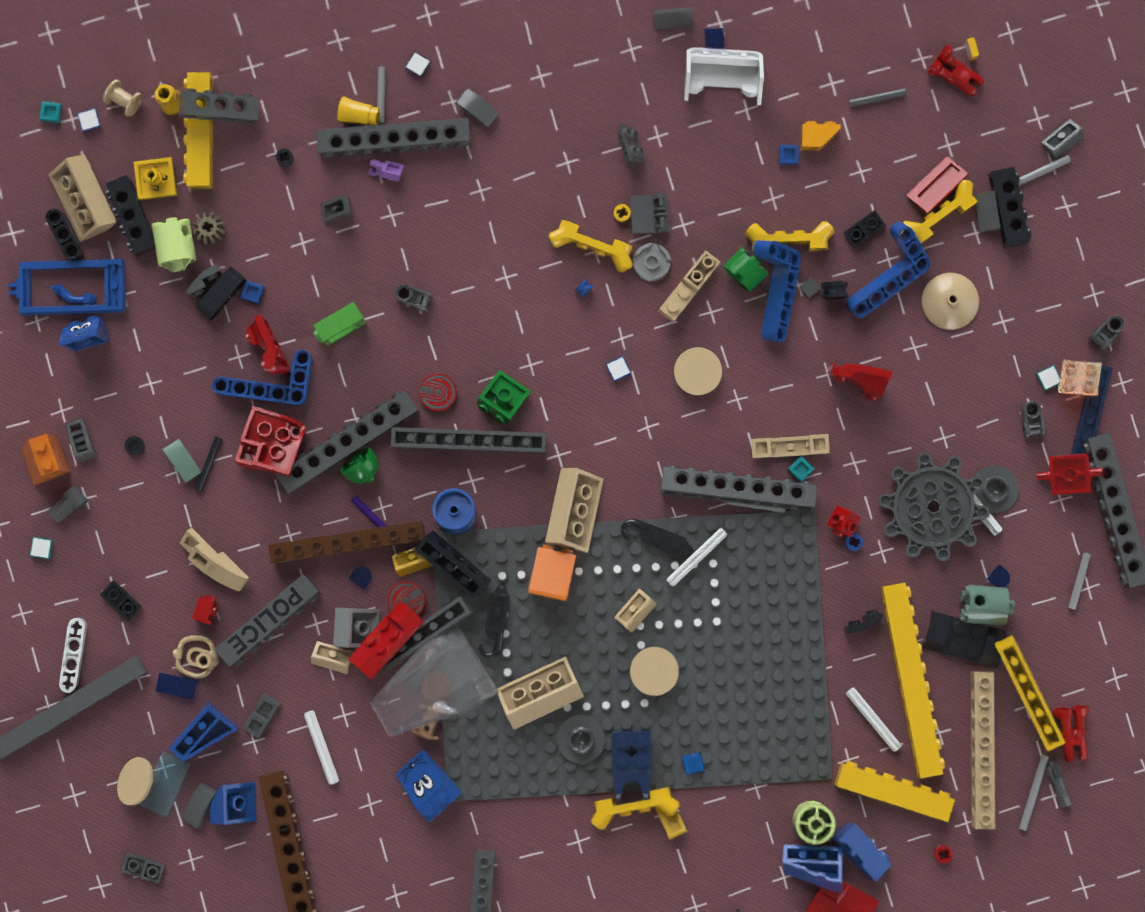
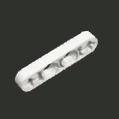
M82 618L70 620L67 627L59 681L60 689L66 693L75 691L79 685L87 632V623ZM77 621H79V625H82V629H78L77 635H81V638L71 637V634H76V628H73V624H77ZM73 640L78 641L80 644L77 651L70 649V642ZM70 659L75 660L77 663L74 670H69L67 667V662ZM65 673H75V676H71L70 679L73 686L67 689L68 687L64 683L69 680V675L65 676Z

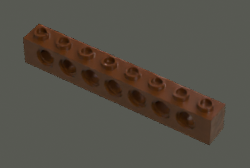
M417 521L269 544L268 548L271 564L419 542L424 539L425 534L423 522Z
M281 770L261 775L258 778L288 912H318V908L314 907L313 904L315 899L314 890L310 888L308 882L311 880L310 871L305 868L304 864L307 861L305 850H301L300 846L302 835L296 828L298 817L297 813L293 812L292 809L294 799L287 787L290 785L288 774ZM274 787H279L282 790L280 797L274 796ZM278 806H283L286 809L285 816H280L277 813ZM282 825H287L290 828L289 835L281 832ZM287 844L294 846L295 851L293 854L286 852L285 846ZM291 863L298 865L299 871L297 873L290 871L289 865ZM294 883H301L303 891H295ZM298 902H305L307 910L301 911L298 908Z

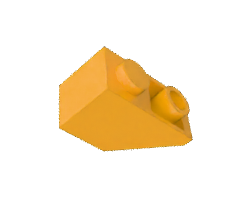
M816 121L805 122L801 126L800 150H821L839 132L841 124H836L834 121H827L824 124H817Z

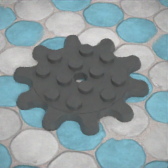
M923 452L918 455V468L914 472H907L902 467H895L891 471V477L897 482L898 488L895 493L882 494L878 499L881 507L889 508L894 513L893 520L885 525L884 532L889 537H894L898 534L906 535L909 541L906 553L910 557H917L924 547H932L935 550L937 559L946 561L950 558V545L953 542L960 541L967 547H972L977 543V537L970 530V525L974 520H985L990 515V511L986 506L978 505L974 501V495L983 488L984 481L979 476L963 479L959 474L962 461L958 456L950 457L944 466L938 467L933 464L931 455ZM931 501L939 503L940 508L937 512H931L928 509V504Z

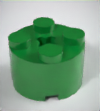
M743 247L723 266L727 274L734 278L737 284L748 293L768 275V272L762 266H758L760 264L759 260L753 255L749 257V253Z

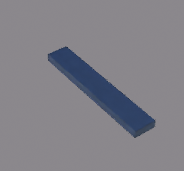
M1096 363L1092 365L1070 454H1083V440L1095 437L1097 434L1113 369L1111 367Z

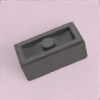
M691 7L654 11V28L656 30L692 26Z
M1069 119L1043 140L1041 144L1057 160L1084 138V132L1080 126Z
M995 191L973 195L978 201L975 204L979 233L999 230L1000 221Z

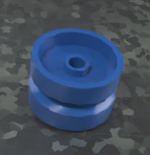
M457 488L446 489L434 500L432 507L433 516L439 528L445 533L451 535L464 534L475 524L477 517L476 507L471 496L464 490Z

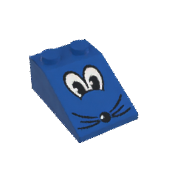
M91 316L82 323H79V321L69 323L68 327L62 330L59 340L60 346L75 352L110 342L104 319L98 318V316Z
M424 749L396 773L415 808L428 822H431L462 793Z

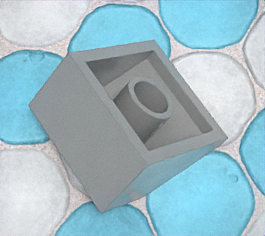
M335 608L333 646L359 648L360 644L379 624L380 609Z

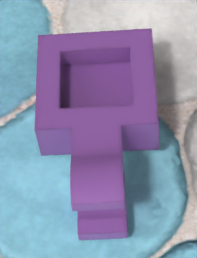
M375 159L370 162V166L376 168H370V175L377 176L381 173L380 177L399 182L404 171V165L387 160L385 163Z

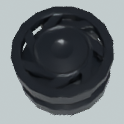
M822 282L821 289H823L824 294L821 296V299L836 300L848 298L846 292L848 282Z

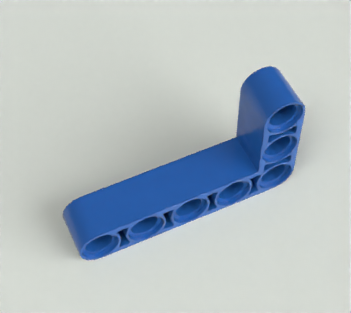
M902 222L894 223L890 228V234L904 258L852 295L846 302V309L858 318L868 315L930 268V259L911 227Z
M758 240L753 247L754 255L757 258L774 264L761 335L764 341L784 342L789 327L801 254L798 250L776 241Z
M298 350L294 354L289 386L217 377L213 380L212 388L222 396L302 406L308 399L313 357L306 350ZM306 354L308 361L300 364L299 357ZM299 373H304L305 380L298 383L296 376ZM225 381L226 389L219 391L218 384ZM240 384L245 385V391L242 394L237 393V386ZM258 387L264 388L262 396H256L255 394ZM278 389L283 390V397L280 399L274 397V393ZM296 392H301L302 399L295 402L293 395Z

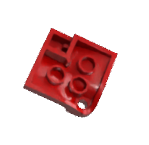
M262 314L255 316L254 322L249 327H246L247 333L245 337L249 344H253L254 347L260 346L266 351L262 355L264 361L261 362L264 371H269L271 375L281 373L286 376L291 374L279 342L274 337L267 319Z
M833 361L829 364L827 371L836 381L846 382L847 379L862 391V395L866 396V399L870 401H877V399L883 398L884 391L893 373L890 370L862 364L844 363V365L839 367Z
M252 406L240 439L241 444L235 458L236 465L251 470H262L290 477L300 446L303 444L306 436L305 426L294 418ZM295 430L300 431L298 435L293 434Z
M842 880V894L819 886L805 912H874L879 901Z

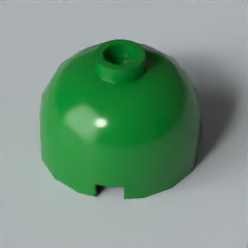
M364 448L350 457L351 461L349 464L345 462L340 468V472L348 481L354 484H362L364 482L368 484L376 478L375 474L378 471L379 461L371 448L369 450Z

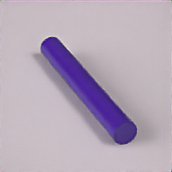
M357 495L351 500L377 527L386 526Z

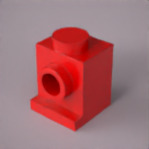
M207 594L205 597H199L192 619L213 625L214 621L211 618L215 617L218 606H216L217 598Z

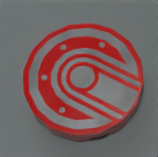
M432 374L422 381L419 388V397L427 409L442 412L454 404L457 398V388L449 376Z
M402 581L395 584L390 590L387 604L390 611H392L401 601L419 615L425 607L426 596L418 584L411 581Z

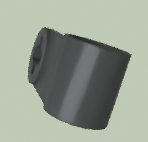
M405 284L399 285L395 290L396 298L400 303L422 312L428 311L427 305L430 297H433L432 293ZM403 289L409 291V296L405 299L399 297V292Z
M1116 315L1107 318L1090 334L1088 339L1093 340L1100 347L1101 351L1105 350L1123 330L1124 320ZM1111 320H1115L1118 323L1116 330L1110 327Z
M1035 401L1024 403L1020 408L1024 438L1028 439L1029 436L1035 435L1045 436V424L1040 404ZM1029 405H1032L1035 408V412L1033 415H1029L1027 413V407Z

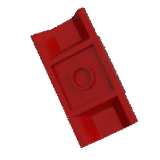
M400 601L388 614V617L385 616L360 644L359 648L349 657V662L354 664L372 680L424 621Z

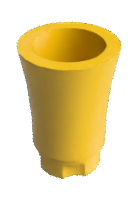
M159 85L155 91V99L163 113L175 115L179 113L180 92L170 85Z
M344 96L341 98L337 113L338 123H354L367 126L378 124L380 119L379 107H373V105L354 101Z

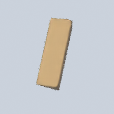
M638 589L614 618L632 633L652 611L656 603L641 589Z
M317 641L311 656V664L348 674L351 664L348 659L354 652Z

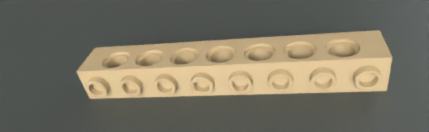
M970 671L971 827L975 829H995L994 672Z

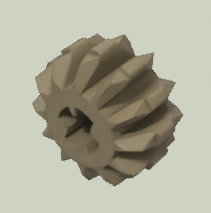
M204 212L203 219L199 216L196 217L199 223H193V226L197 228L193 233L198 235V241L203 240L204 244H208L210 240L212 244H215V238L218 240L222 239L219 233L225 234V230L221 229L225 226V223L220 222L221 217L219 215L215 217V213L211 212L208 217L207 213ZM209 224L213 227V228H210V229H211L210 232H208L207 230H205V228H208L207 225H209Z

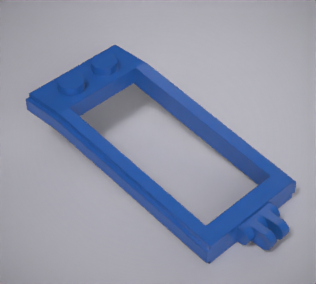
M122 258L20 262L19 279H15V283L8 284V288H16V291H9V295H16V299H19V313L22 316L120 313L126 311L125 261ZM104 268L105 305L31 307V270Z

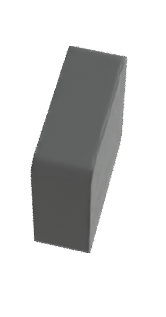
M812 277L799 287L808 298L820 290L819 285Z

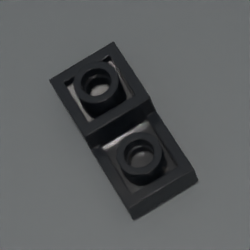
M873 210L843 233L853 247L856 248L886 226L876 210Z
M114 579L100 593L128 621L142 607Z
M878 610L866 611V615H861L863 623H860V620L849 621L848 625L844 626L845 634L858 632L874 625L884 617L883 613H878Z

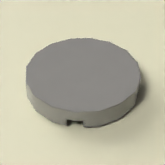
M647 243L641 246L635 252L633 258V268L636 274L646 281L662 279L668 273L671 266L668 251L658 244Z

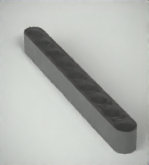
M138 655L1 736L0 760L146 674L147 670Z

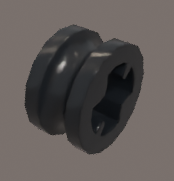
M282 148L276 153V160L281 166L288 167L293 163L294 156L289 149ZM288 153L289 160L281 162L282 158L280 156Z

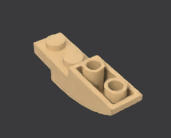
M705 250L658 311L674 322L720 264V261Z
M193 528L186 531L180 544L190 553L187 559L217 582L236 591H241L249 577L224 552L218 554Z

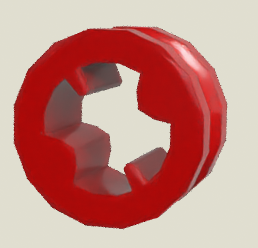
M939 845L934 850V857L940 863H948L952 859L953 853L948 846ZM946 849L948 851L946 852L948 856L946 858L942 857L940 859L939 856L941 855L938 854L939 851H944Z

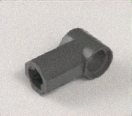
M75 485L63 494V498L48 510L49 515L57 523H60L73 511L82 508L88 502V499Z

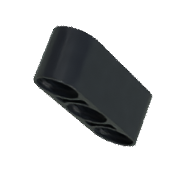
M50 209L47 211L45 218L63 254L70 260H81L84 256V250L66 215L58 209ZM56 214H60L59 221L53 223V217ZM64 231H68L69 236L63 240L61 234ZM76 247L77 254L70 256V250Z
M232 266L229 267L198 302L196 309L210 321L213 320L243 286L246 278Z

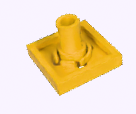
M172 157L134 162L139 201L177 196Z

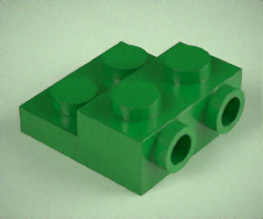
M499 370L478 397L476 404H478V409L483 413H491L497 423L508 425L531 391Z

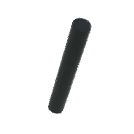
M215 436L195 487L197 491L202 492L222 441L220 437Z

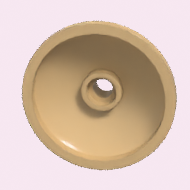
M944 273L936 276L926 285L922 294L921 304L926 318L933 325L945 330H956L966 326L975 317L979 308V295L974 284L968 278L957 273ZM951 296L955 297V303L950 302L949 298Z

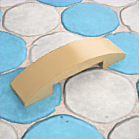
M828 434L751 439L752 458L830 453Z

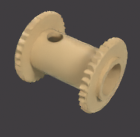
M114 80L105 90L103 101L106 104L114 101L125 108V115L127 117L132 116L141 104L142 94L138 92L132 96L120 88L121 82L119 80Z

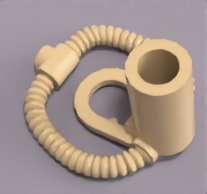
M189 635L182 638L178 647L173 651V657L176 658V670L192 679H202L208 676L214 667L219 664V656L216 654L214 643L209 638L201 635ZM201 641L208 644L210 651L194 647L187 653V661L190 665L202 669L207 668L203 673L189 672L181 666L180 659L183 656L185 643ZM194 651L201 653L197 656L196 663L191 659V654Z

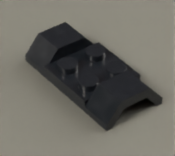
M931 611L930 624L922 648L997 668L1002 658L994 643L1006 638V631L983 624L965 623L960 621V618Z

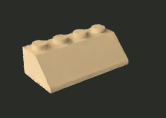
M85 154L66 158L49 174L50 180L80 242H84L107 231L116 223L115 216L107 203V199Z
M561 468L545 540L546 543L560 548L588 553L603 478L578 468Z
M566 656L496 689L513 729L519 728L584 697Z

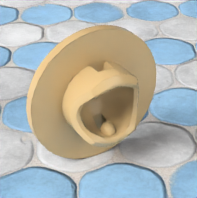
M701 347L691 348L678 357L674 366L675 380L683 391L692 395H704L714 390L719 384L722 377V366L718 357L712 351Z
M649 647L640 651L634 657L630 667V675L638 690L647 695L658 696L667 693L674 687L678 679L679 668L676 659L669 651L660 647Z
M141 757L131 759L125 764L119 775L117 784L118 796L126 805L134 806L141 803L150 791L151 785L154 782L153 770L147 759Z

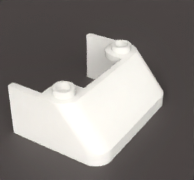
M690 48L687 50L684 100L688 101L689 93L698 94L703 90L704 86L741 88V92L746 97L752 98L757 96V105H761L764 82L763 55L756 51Z

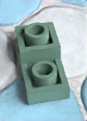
M179 439L162 449L185 483L201 473Z

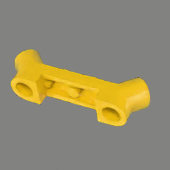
M962 180L956 187L954 200L952 202L947 200L940 205L941 210L936 214L933 211L924 217L925 222L904 221L902 223L913 229L922 244L934 234L930 229L933 225L956 208L960 214H963L978 202L972 195L974 184L969 180Z
M561 220L559 228L549 233V239L554 248L574 242L577 244L576 247L587 250V248L595 250L594 253L599 256H611L618 272H625L633 266L629 256L633 247L625 242L615 239L612 246L579 234V225L566 220Z
M822 221L812 233L797 230L793 231V234H786V231H775L774 234H768L757 223H753L746 230L745 236L752 242V252L754 244L758 240L776 241L781 244H808V251L828 250V239L834 234V228L828 222Z
M669 787L649 791L651 799L616 805L614 798L594 802L596 812L591 818V823L598 829L603 830L615 814L620 813V817L632 815L631 811L639 810V813L651 811L650 807L654 806L670 817L676 813L680 804L671 797Z

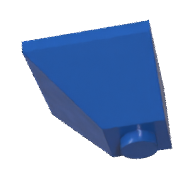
M255 782L221 785L210 803V824L226 825L256 821Z

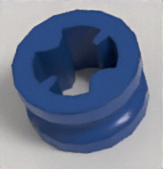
M586 279L575 289V292H579L582 298L593 288V285L588 284V279Z
M852 535L854 539L859 540L856 548L853 545H849L851 540L847 536L845 539L847 549L856 551L862 547L863 539L860 535Z

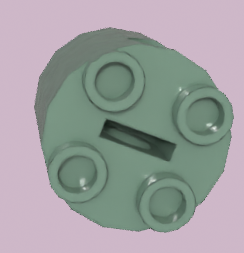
M967 585L964 591H961L960 601L964 602L963 609L960 611V621L1005 626L1008 615L1014 614L1015 601L1009 599L1008 588Z

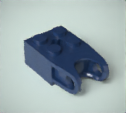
M650 730L612 731V773L616 800L621 799L623 786L629 781L637 782L641 786L643 799H648L651 778ZM630 746H634V749H637L633 756L626 753Z

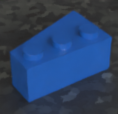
M208 701L171 743L169 750L184 762L213 743L235 732L238 729V725Z
M845 823L830 839L837 847H843V853L871 881L876 882L892 865L888 861L890 858L883 851H879L875 846L876 844L855 823Z
M784 845L783 871L787 875L842 894L843 847Z

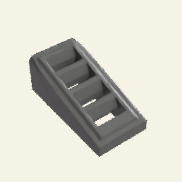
M84 418L65 424L74 458L78 462H83L96 457V451ZM79 427L82 428L81 430H78V431H76V432H73V431H72L73 429H76V428H79ZM84 435L81 438L75 439L77 436ZM86 442V444L78 447V444Z

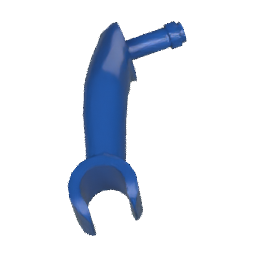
M62 284L50 287L56 295L68 303H83L87 305L95 303L94 294L84 293V297L73 296Z

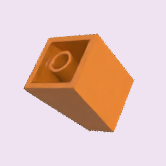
M46 433L28 440L22 447L21 451L33 485L70 473L58 436Z
M543 544L542 548L538 547L528 593L566 601L576 559L573 551L562 548L561 552L554 550V546Z

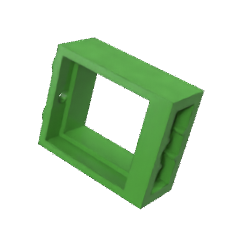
M352 302L313 325L316 329L313 333L321 344L324 342L329 346L367 322L356 304Z

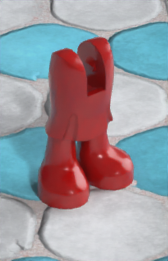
M947 43L926 73L931 76L938 75L946 79L947 82L957 86L965 94L974 97L977 90L968 81L970 80L978 86H982L985 81L978 73L966 67L962 61L956 60L952 56V46ZM942 63L951 67L953 70L949 71L947 68L943 66Z
M1072 706V710L1068 707L1052 709L1053 716L1061 721V734L1065 741L1063 751L1066 762L1074 761L1073 746H1077L1079 760L1085 761L1087 759L1085 718L1089 714V706ZM1072 714L1075 720V728H1072Z

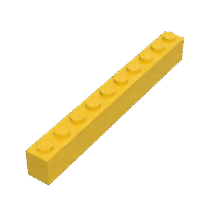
M906 583L883 586L880 589L917 777L921 779L942 775L945 763L943 757L940 758L939 755L941 743L939 738L936 739L935 731L938 728L936 720L932 719L931 714L934 711L932 700L928 699L927 693L930 692L929 683L924 679L926 667L920 658L922 647L920 643H917L916 636L919 635L917 624L913 623L912 617L915 616L913 605L909 603V597H911L910 587L906 586Z

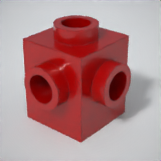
M836 505L827 526L833 529V534L841 538L843 535L851 538L861 517L851 510Z

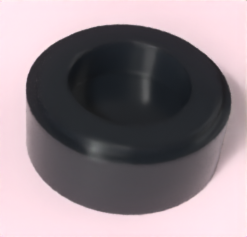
M131 436L125 442V450L130 455H140L145 449V443L140 437Z

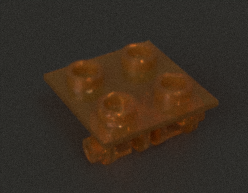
M1063 360L1058 394L1080 395L1081 397L1092 396V398L1099 396L1102 363Z

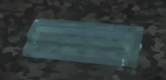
M162 751L153 771L154 782L146 798L138 805L167 817L191 763L183 762L177 756Z

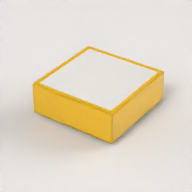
M973 37L967 39L964 43L969 62L976 60L979 56L976 41Z

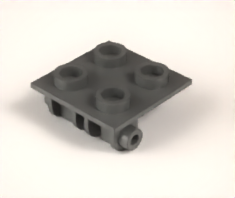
M618 124L620 144H622V148H626L623 150V153H627L624 154L626 164L632 167L637 165L636 162L645 163L643 159L645 154L642 147L639 146L637 130L632 126Z
M656 193V195L630 196L632 234L670 232L667 195Z

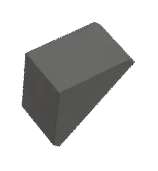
M347 194L321 203L323 222L353 218L350 198Z

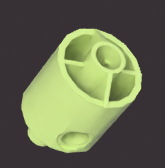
M176 217L167 218L166 223L156 222L151 224L159 267H163L171 272H180L186 270L188 264L196 261L190 219L178 221Z
M805 801L799 804L794 811L792 817L793 826L799 836L806 842L819 844L827 841L832 836L835 829V819L831 811L820 802Z

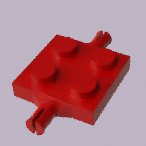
M1089 453L1049 456L1048 472H1037V476H1040L1037 477L1038 481L1049 480L1052 487V495L1092 492V477L1104 476V468L1092 469L1089 462Z

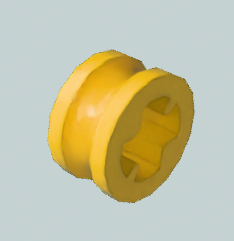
M625 204L616 206L614 209L616 221L623 223L629 220L630 208ZM625 209V213H628V215L622 218L618 217L617 211Z

